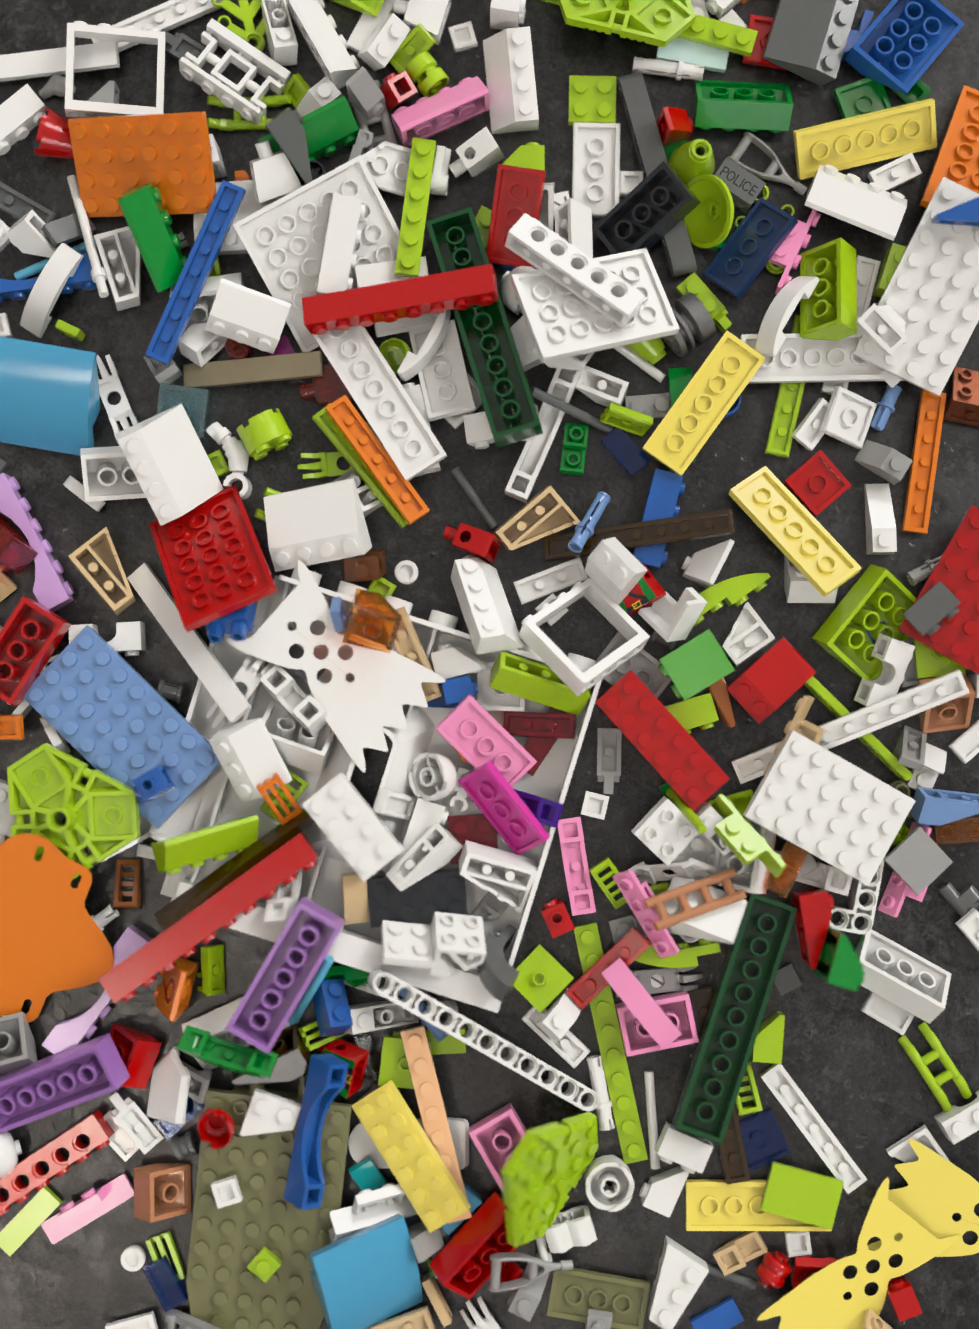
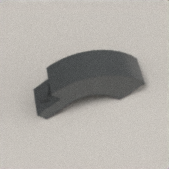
M510 924L503 931L498 930L495 935L490 932L485 939L486 956L483 964L477 966L482 984L500 1002L511 991L520 973L506 961L503 954L510 946L517 930Z

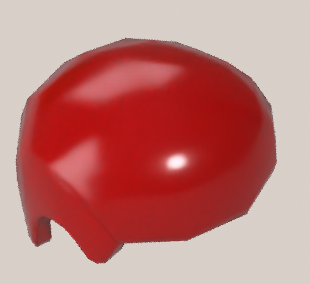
M212 1108L206 1110L200 1116L197 1130L201 1141L208 1142L211 1145V1149H221L230 1143L235 1130V1124L230 1114L222 1109Z

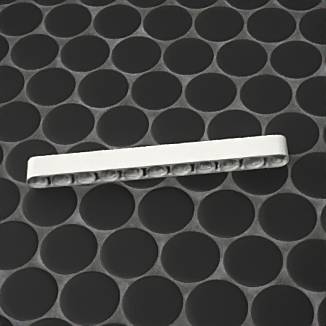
M375 970L369 975L368 985L376 993L574 1106L587 1112L597 1107L599 1098L592 1089L383 970ZM380 976H385L386 984L382 988H377V979ZM401 988H406V997L398 1000V991ZM422 1000H426L427 1008L425 1011L419 1012V1003ZM443 1012H447V1021L443 1024H440V1014ZM467 1023V1033L460 1035V1027ZM487 1035L489 1041L486 1046L481 1047L480 1040L483 1036ZM508 1047V1055L505 1058H501V1050ZM528 1058L529 1064L526 1069L522 1070L521 1062ZM548 1070V1078L542 1081L541 1074ZM568 1082V1089L565 1092H561L562 1084ZM587 1093L588 1099L582 1104L581 1097Z

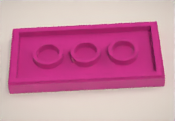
M491 760L463 775L458 780L462 788L514 854L520 855L546 842L550 838V835Z

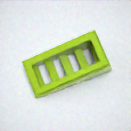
M289 770L292 777L291 781L300 788L297 791L288 783L285 786L294 795L293 798L297 802L309 786V783ZM281 787L276 789L281 798L287 802L289 810H291L293 805L285 793L281 791ZM271 793L269 796L270 799L272 800L274 805L281 810L280 814L284 818L285 816H287V814L285 813L279 802L276 800L273 793ZM265 801L260 810L280 824V821Z
M606 857L589 869V872L615 909H618L627 902L624 896L617 901L613 898L621 892L619 888L612 893L608 891V889L616 884L614 880L607 885L603 883L612 875L619 873L609 857ZM607 867L611 868V871L602 877L597 875Z
M748 1062L746 1068L747 1076H744L742 1081H749L750 1085L740 1087L739 1093L751 1091L752 1095L740 1098L738 1093L735 1103L738 1117L763 1111L751 1062ZM753 1100L754 1105L742 1108L741 1103Z

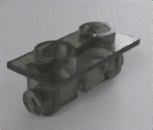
M369 1032L357 1034L358 1038L356 1036L347 1037L349 1043L366 1049L369 1052L376 1048ZM379 1052L373 1055L369 1053L364 1078H367L369 1081H376L377 1077H379L381 1062Z

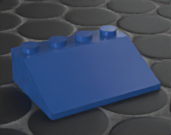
M891 0L852 46L844 60L862 75L906 95L965 23L937 0Z

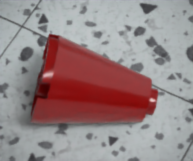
M45 108L46 115L42 114L36 141L40 142V146L35 148V155L74 159L68 118L52 109Z

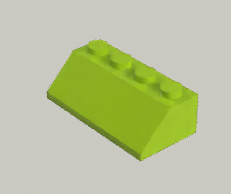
M840 237L800 254L802 256L800 260V276L818 277L820 279L810 298L800 299V337L802 339L838 341L857 334V323L855 322L857 320L856 249Z
M258 815L241 817L151 843L158 872L167 871V875L181 872L182 866L190 864L191 868L205 865L204 860L206 859L222 860L228 858L227 853L236 851V855H238L258 840Z

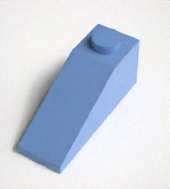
M917 787L913 798L916 801L909 812L921 826H941L979 814V794Z

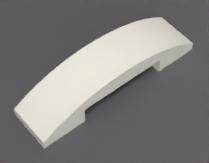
M65 243L60 244L43 268L28 297L20 326L37 337L42 338L52 318L49 315L68 278L74 276L83 255Z
M798 276L779 291L763 318L757 336L755 351L762 356L777 355L786 339L782 330L800 299L810 298L820 280L818 277Z
M451 309L445 310L441 314H433L437 320L418 354L416 355L408 351L397 371L401 380L406 382L414 377L435 356L447 333Z
M774 850V852L778 853L780 856L783 853L781 851ZM817 862L818 868L795 880L848 896L853 877L836 867Z
M303 868L295 873L297 878L290 884L285 886L282 882L275 888L277 893L273 895V899L267 900L264 916L265 924L289 921L299 898Z

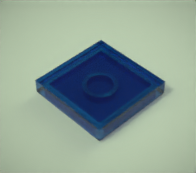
M770 1107L739 1121L749 1172L791 1154Z

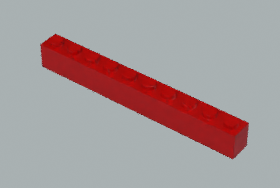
M304 832L299 833L98 978V981L114 1003L120 999L125 1003L137 994L134 989L142 984L146 988L157 980L154 976L161 970L164 974L177 965L174 960L181 955L186 959L197 951L194 946L199 942L208 943L217 936L215 933L217 929L223 926L226 930L236 923L235 916L241 912L247 915L257 907L255 902L263 897L266 901L276 894L275 888L282 882L287 886L297 878L296 872L302 868L306 872L316 865L315 859L320 856Z

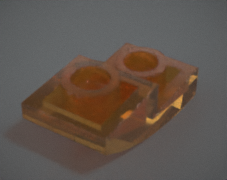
M979 817L963 818L941 826L935 825L936 844L979 842Z
M786 841L779 854L786 867L778 878L771 873L764 888L787 898L809 852Z

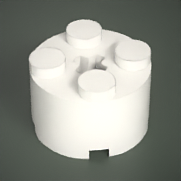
M615 1155L600 1156L594 1159L584 1172L587 1197L596 1208L615 1212L623 1209L630 1203L634 1192V1180L628 1165L622 1159ZM609 1180L610 1182H613V1185L609 1186L608 1184H605V1182Z

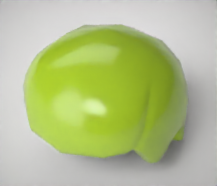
M390 338L382 342L378 348L394 374H398L397 371L408 351L411 352L408 344L397 338Z

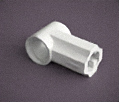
M437 145L435 148L430 194L447 196L451 149L445 146Z

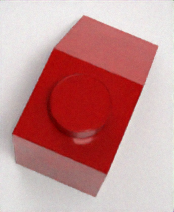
M664 107L656 121L663 147L684 140L687 141L694 129L692 118L687 116L686 109Z

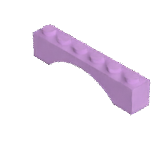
M3 472L0 474V512L9 517L28 539L35 562L33 593L39 604L54 612L75 601L72 595L75 593L69 581L65 582L61 574L64 570L59 561H54L51 555L53 549L47 539L43 540L40 534L42 528L36 518L32 519L29 510H31L30 504L25 497L22 498L19 494L20 485L16 478Z
M135 925L129 926L113 947V968L153 939ZM104 990L97 1002L85 1013L57 1024L42 1043V1046L51 1053L57 1054L80 1045L85 1037L90 1039L98 1028L95 1026L99 1018L103 1020L112 1009L109 1005L113 1000Z

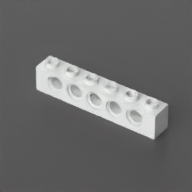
M525 213L508 232L505 244L508 249L622 328L639 311L645 295L637 288L630 286L620 279L617 274L604 268L598 261L591 259L581 252L578 247L562 239L559 234L549 230L537 219Z

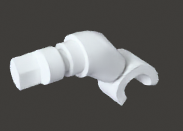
M217 421L211 424L205 431L218 445H223L222 449L228 458L229 471L232 474L225 478L223 486L229 488L234 482L242 481L243 488L239 495L241 499H247L252 492V484L244 476L248 468L249 453L242 440H237L235 436L231 437L232 433L226 427H222Z

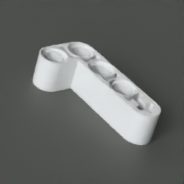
M882 860L869 886L855 878L853 879L848 908L834 906V909H831L832 914L840 912L841 919L835 924L830 921V927L856 934H866L872 929L884 860ZM866 892L869 896L868 902L861 905L859 903V896ZM863 916V926L856 928L854 925L855 919Z

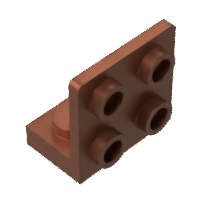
M954 367L952 371V396L944 410V420L979 427V371Z

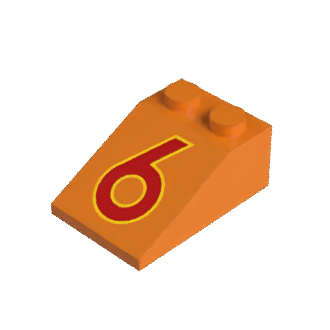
M179 957L174 960L177 964L165 974L162 970L160 971V975H163L161 985L157 984L154 992V998L157 999L155 1006L168 1020L174 1022L188 1009L199 962Z

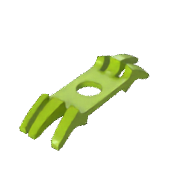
M340 452L301 453V458L321 459V462L298 465V469L322 470L320 473L302 474L303 479L342 476L353 468L350 466L347 470H340L337 467L338 459L343 457Z

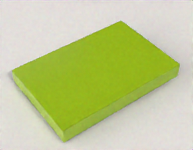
M772 1161L760 1209L764 1212L832 1230L844 1182L837 1178Z

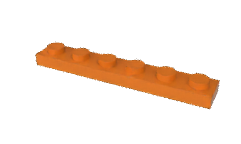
M922 390L920 393L911 459L913 462L910 466L902 524L903 532L924 535L928 533L947 393H941L940 396H936L926 390Z
M344 395L325 408L327 414L409 526L429 513L430 510L410 482L404 479L386 449L347 396Z

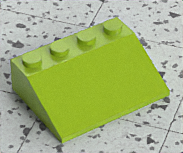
M870 564L812 638L859 678L875 680L881 675L883 665L880 659L871 656L875 644L870 640L866 630H870L871 637L875 641H877L880 633L905 642L910 637L899 632L898 629L904 621L903 613L914 604L917 598L886 568Z

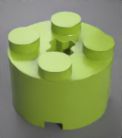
M276 408L275 412L269 409L248 419V426L244 428L241 424L236 430L250 457H254L255 461L268 455L267 452L274 448L276 451L287 447L289 445L288 441L292 436L278 408Z

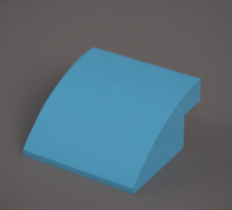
M0 336V442L81 456L80 448H93V425L101 410L96 353Z
M399 1213L308 1253L313 1268L309 1273L328 1329H366L423 1302L420 1274L404 1217Z

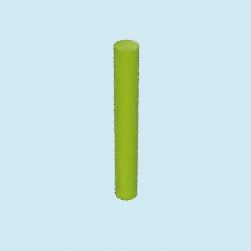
M669 788L666 791L669 799L700 834L705 833L707 826L673 788Z

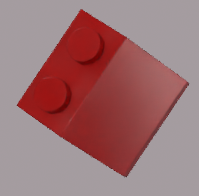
M113 1023L110 1036L130 1075L121 1087L146 1089L162 1043L147 1033Z

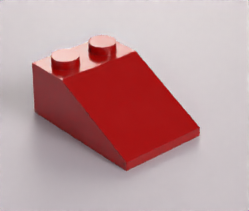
M783 636L733 679L726 689L752 718L760 724L806 683L816 671Z
M818 887L790 891L792 905L798 908L795 915V923L802 963L810 969H816L832 918L831 909H834L833 897L831 894H828V891Z

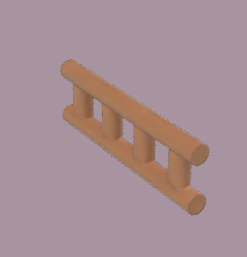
M732 867L644 899L643 902L646 909L655 907L660 920L653 922L655 930L659 931L746 899L747 896L744 889L735 891L730 878L736 876L735 869ZM721 882L726 895L714 900L708 886ZM699 890L704 904L691 908L686 895ZM677 898L682 912L669 916L663 903Z

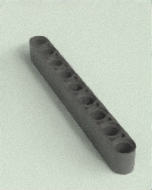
M641 71L617 77V85L641 171H643V178L645 179L663 161L668 162ZM683 218L661 238L673 278L697 271L694 252Z

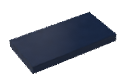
M760 197L702 275L729 294L740 299L796 226L798 220Z

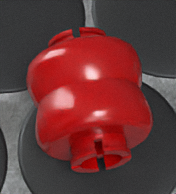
M775 1251V1254L767 1252L763 1257L762 1263L756 1268V1274L760 1278L758 1281L767 1288L768 1286L770 1290H772V1287L781 1288L784 1285L785 1278L792 1270L788 1264L789 1259L779 1251Z

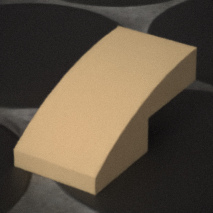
M356 872L342 873L341 896L343 898V919L346 920L344 925L368 922L367 880L363 882Z
M747 1231L713 1252V1255L724 1276L745 1267L746 1262L767 1253L768 1248L759 1231Z

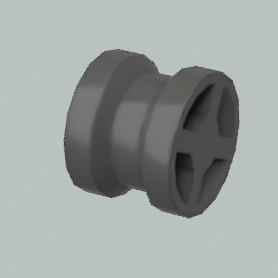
M191 1130L181 1137L177 1135L172 1137L173 1151L178 1160L185 1159L186 1155H196L199 1153L197 1139Z

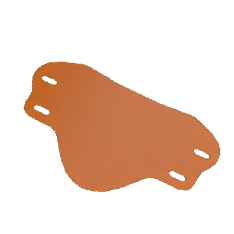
M30 833L15 835L0 844V1017L22 1012L21 1008L24 1001L29 999L32 1004L29 1012L25 1014L28 1022H32L39 1017L46 997L51 993L99 982L98 978L110 971L114 965L112 947L85 909V899L92 883L91 872L83 865L64 856L48 839ZM43 846L45 850L42 859L36 861L34 855L37 847ZM78 873L81 875V880L77 888H72L71 881L73 876Z

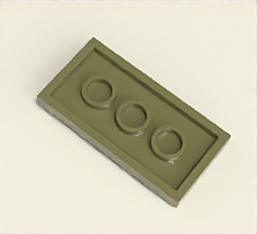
M579 1268L560 1271V1269L554 1270L546 1316L586 1323L588 1309L612 1312V1328L643 1329L650 1282Z

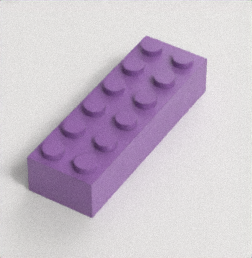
M303 896L225 1029L268 1054L342 930L346 920Z
M105 1034L0 1075V1134L119 1089L130 1075L110 1034Z

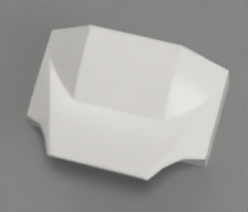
M874 303L855 321L861 331L888 356L893 354L908 339L905 335L906 322L889 305L877 306Z

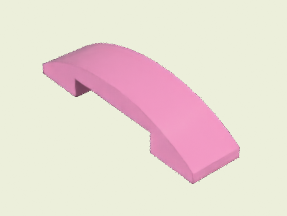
M581 817L561 819L557 827L572 916L594 913L596 908L591 887Z
M620 957L601 972L614 991L662 1049L682 1035Z

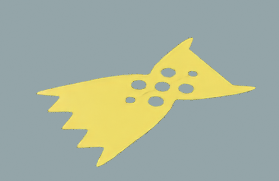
M909 1138V1143L919 1160L895 1165V1168L907 1181L908 1186L889 1190L888 1198L937 1239L960 1235L953 1245L935 1257H956L979 1253V1217L974 1213V1207L979 1203V1182L930 1148ZM954 1213H959L961 1215V1220L957 1222L952 1219V1215ZM965 1232H976L978 1235L977 1242L973 1245L965 1244L963 1241ZM896 1233L894 1235L895 1241H900L902 1239L901 1233ZM877 1241L867 1245L870 1250H878L882 1242Z
M887 1177L880 1185L872 1201L859 1235L857 1252L826 1266L810 1276L770 1306L757 1320L781 1316L779 1329H862L866 1310L871 1309L875 1314L880 1315L890 1279L902 1276L939 1255L953 1245L960 1235L937 1239L888 1199L889 1178ZM896 1233L902 1234V1239L900 1241L894 1240V1235ZM872 1237L881 1239L882 1243L878 1250L871 1251L867 1247V1243ZM894 1254H900L903 1258L902 1264L897 1268L890 1267L888 1263L889 1258ZM870 1260H878L880 1263L879 1270L876 1273H868L866 1271V1264ZM849 1265L857 1268V1274L852 1279H846L843 1276V1270ZM870 1282L877 1283L879 1287L877 1293L873 1296H868L864 1292L865 1286ZM851 1292V1299L844 1300V1293Z

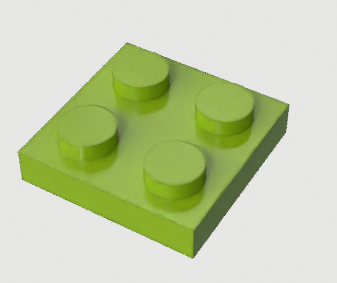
M569 75L568 125H573V122L616 123V76Z

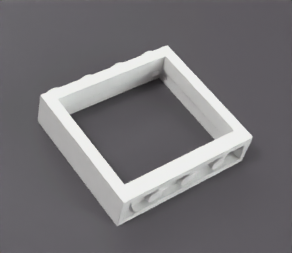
M83 21L67 23L66 117L87 118L164 113L165 32H161L156 28L140 30L133 26L112 27L106 23L98 25H88ZM75 37L158 45L156 107L73 100Z
M591 577L584 582H577L568 593L562 592L553 603L544 604L534 616L532 614L528 615L521 622L523 626L518 634L577 696H580L643 650L650 638ZM583 596L628 640L584 673L538 628Z

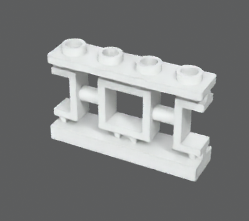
M211 19L206 25L207 30L201 34V42L207 47L198 58L189 52L185 54V58L181 57L179 60V71L185 79L200 85L204 92L209 95L213 94L226 107L235 109L245 120L252 121L258 125L262 115L266 114L267 105L261 102L262 98L269 89L280 95L291 78V72L214 19ZM218 46L226 51L222 59L213 54ZM206 62L215 66L210 75L201 69ZM230 62L246 72L238 85L221 75ZM257 73L266 78L261 86L252 81ZM246 88L254 93L250 102L241 96Z

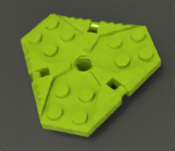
M558 0L565 24L584 29L589 28L588 30H597V32H605V34L609 35L615 33L619 34L621 38L627 37L638 42L644 41L647 44L663 48L694 24L696 18L690 0Z
M45 743L7 768L9 813L15 816V824L10 825L11 837L23 833L44 837L51 841L64 856L83 865L88 870L94 867L93 864L95 862H102L140 837L139 800L133 788L97 769H89L88 764L66 754L60 749ZM83 777L89 779L86 785L81 783ZM61 812L66 816V824L60 821L59 815ZM25 814H30V823H25ZM43 846L37 847L34 855L36 861L42 859L45 850ZM87 846L90 848L92 852L90 855H88V853L84 849ZM76 873V874L73 876V879H72V880H74V879H76L77 877H79L80 874Z
M590 1111L563 1119L561 1124L553 1122L527 1130L502 1169L504 1205L508 1207L505 1210L507 1242L513 1247L526 1244L545 1235L547 1229L551 1228L555 1218L569 1199L568 1193L571 1188L577 1186L578 1181L592 1162L598 1149L597 1116Z

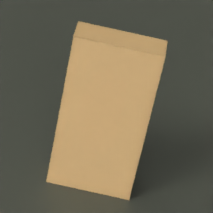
M428 1272L422 1277V1285L443 1327L452 1322V1312L436 1280Z

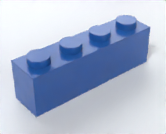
M660 469L654 470L641 522L678 516L680 506L676 505L678 496L682 497L686 485V483L682 482L684 475L679 476L676 473ZM666 544L634 548L632 555L641 564L658 570L661 565H665L668 551H664Z

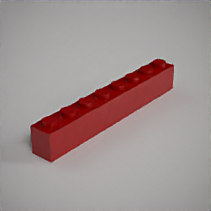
M492 264L305 297L302 298L304 325L310 334L323 335L331 330L346 331L354 326L369 327L377 322L391 323L399 318L408 317L413 319L420 317L422 314H441L445 310L450 309L465 310L469 306L478 304L488 306L495 301H499L496 273Z

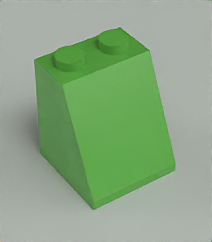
M710 628L660 658L659 660L662 664L658 665L664 677L670 676L674 684L671 688L677 698L683 697L684 700L689 699L735 671Z

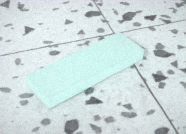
M676 38L665 48L658 46L656 59L669 62H679L681 60L687 64L704 65V70L725 73L729 51Z

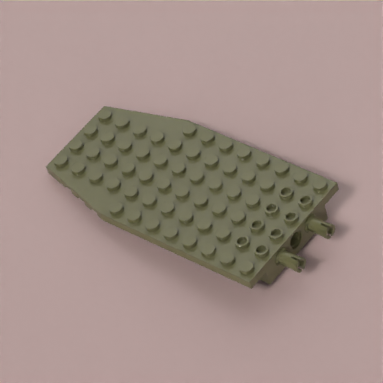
M306 1075L299 1078L298 1092L264 1088L265 1083L250 1084V1087L235 1085L233 1090L208 1088L204 1112L212 1108L224 1110L233 1118L235 1130L230 1143L225 1148L211 1149V1145L206 1141H201L186 1278L191 1316L221 1329H319L324 1314L309 1273L313 1268L308 1253L331 1244L329 1229L333 1228L330 1212L341 1209L352 1104L332 1102L329 1107L321 1136V1164L325 1180L321 1207L300 1210L283 1199L300 1112L293 1130L241 1136L239 1134L256 1088L302 1104ZM236 1175L243 1196L242 1201L218 1208L211 1188L212 1182ZM263 1246L282 1260L281 1266L266 1283L247 1268L248 1263Z

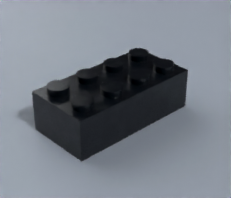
M663 161L592 229L612 255L647 248L648 251L701 202L676 170Z
M459 868L436 870L403 891L398 890L386 874L373 875L367 879L371 928L381 927L383 920L415 924L431 923L434 912L468 915L465 877L460 874Z

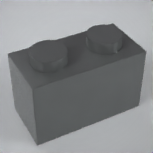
M939 581L903 613L902 617L922 638L926 634L931 637L941 628L938 624L945 617L950 620L960 611L957 606L961 602Z

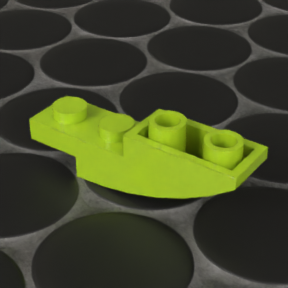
M753 573L733 577L701 592L700 595L707 601V604L694 626L705 619L703 617L704 613L709 610L714 613L724 605L722 600L728 606L735 603L738 607L749 599L747 596L749 592L754 589L757 593L768 585L766 580L771 577L769 573Z
M699 939L698 943L688 944L686 941L677 942L676 945L679 948V952L676 955L660 958L651 944L634 961L657 967L688 968L699 966L697 956L719 953L721 951L719 942Z

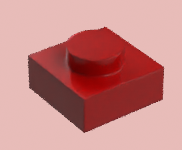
M505 1261L501 1265L500 1283L521 1278L525 1269L515 1261Z

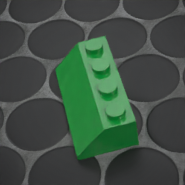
M695 80L693 112L695 127L703 130L722 128L726 131L745 129L749 132L769 130L772 133L789 131L793 109L789 84Z
M345 96L302 117L304 122L301 125L305 130L309 161L331 157L337 153L338 149L344 146H353L356 142L359 127ZM271 133L259 139L260 142L269 140L273 153L282 151Z
M152 182L125 191L117 199L156 291L157 293L177 283L187 261V256L183 257L180 251V247H182L180 238L177 233L173 234L170 227L172 220L168 211H164L160 203L162 196L158 187H154Z
M829 926L816 969L808 967V969L829 984L857 991L858 986L862 985L865 972L862 971L863 965L846 935Z

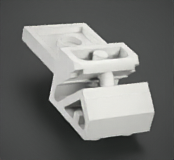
M665 796L631 830L667 866L671 863L686 862L689 858H694L712 866L714 865L716 847L704 834H700L682 812Z
M434 912L431 925L383 920L381 924L382 964L429 968V975L448 977L454 971L453 960L464 971L479 966L484 962L486 946L483 919L480 916Z

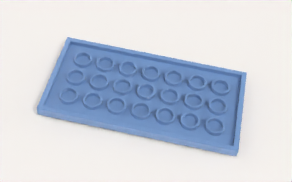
M87 625L36 678L23 697L95 769L131 788L135 786L132 781L156 766H165L176 787L149 802H144L143 799L140 800L138 798L139 812L156 829H160L221 764L210 742L91 626Z

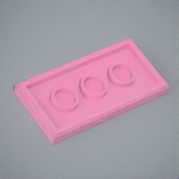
M470 694L435 727V730L475 769L491 760L511 787L537 763Z

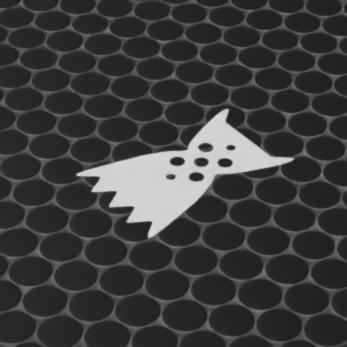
M298 560L297 566L300 582L251 638L244 641L226 639V641L238 650L267 662L290 669L304 670L313 698L328 713L325 720L354 763L362 772H366L363 748L387 752L388 747L383 733V726L408 729L402 705L409 704L427 707L428 704L421 683H443L446 681L432 670L383 645L356 636L340 635L335 632L330 609L320 588L305 564ZM315 620H320L325 624V631L321 635H314L310 630V625ZM291 621L297 625L294 631H290L287 627ZM293 644H300L304 648V655L300 659H294L289 655V648ZM319 644L325 645L329 650L328 656L322 660L317 659L313 653L314 648ZM342 645H348L353 650V655L349 660H342L338 656V649ZM323 668L330 670L332 673L331 681L326 684L320 683L317 680V673ZM352 673L355 676L354 681L347 682L345 679L346 674Z

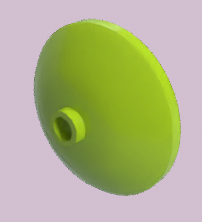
M712 174L698 175L691 179L687 186L701 203L684 217V221L692 244L700 248H712L721 244L731 230L734 219V203L729 188L719 177Z

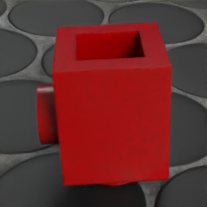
M406 70L398 75L395 72L383 79L384 84L379 88L390 110L408 101L418 92Z
M555 898L543 904L545 908L541 909V913L552 938L575 929L563 900L557 901Z

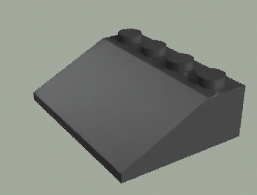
M779 0L762 58L819 86L835 80L859 0Z

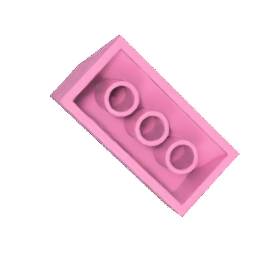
M478 76L474 78L467 77L452 88H442L432 97L420 98L412 106L398 108L391 117L402 145L409 147L412 145L413 137L429 138L488 111L489 91Z

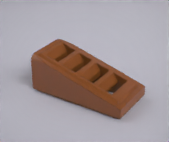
M723 677L705 689L707 693H711L715 708L726 728H732L735 726V719L729 693L726 689V680Z
M117 859L113 899L114 908L140 910L141 859ZM123 867H135L134 872H123ZM123 877H134V881H123ZM123 887H133V891H123ZM122 897H132V901H122Z

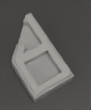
M489 891L470 915L480 916L483 920H496L510 904L500 901L496 895Z

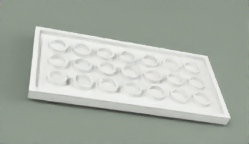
M945 177L939 182L877 305H889L906 322L905 335L908 339L893 354L888 356L863 333L852 354L936 396L941 395L979 321V227L931 223L935 215L979 197V194Z

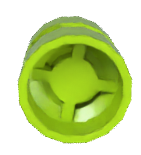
M428 51L416 56L407 65L405 70L412 82L418 83L417 87L423 96L429 98L436 95L439 90L448 84L449 77L441 67H436L437 62Z

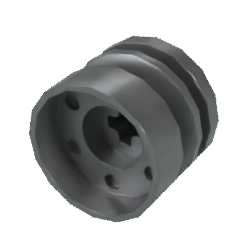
M691 292L686 293L675 301L676 310L671 307L680 328L678 333L662 337L673 352L680 357L687 354V349L693 350L695 348L694 338L698 342L703 343L716 334V328L710 314L697 296Z

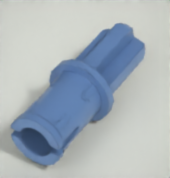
M887 385L881 402H877L878 408L870 424L873 429L878 431L884 429L891 412L895 411L894 405L902 391L901 387L895 385L891 388Z

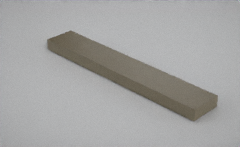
M313 351L207 362L202 367L195 363L184 364V388L189 390L323 376L322 352Z

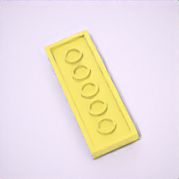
M932 98L793 131L798 178L802 180L814 177L819 165H831L840 171L904 156L911 152L916 153L937 148L935 100Z
M726 331L642 449L676 474L682 476L766 358L732 333Z
M766 466L730 489L729 496L823 597L830 594L861 570L860 565Z
M392 1080L352 1105L354 1112L429 1233L470 1209V1204Z
M686 1179L685 1181L686 1231L832 1230L761 1211L760 1206L767 1180H749L728 1185L725 1179Z

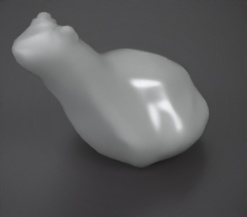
M58 74L52 76L47 84L38 91L39 95L44 100L53 95L65 97L66 78Z

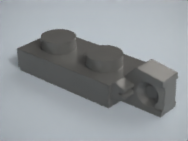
M164 29L161 30V32H165L166 52L178 61L181 57L185 58L187 52L198 58L206 48L182 32L181 34L176 32L173 36ZM206 62L201 69L210 75L215 66Z

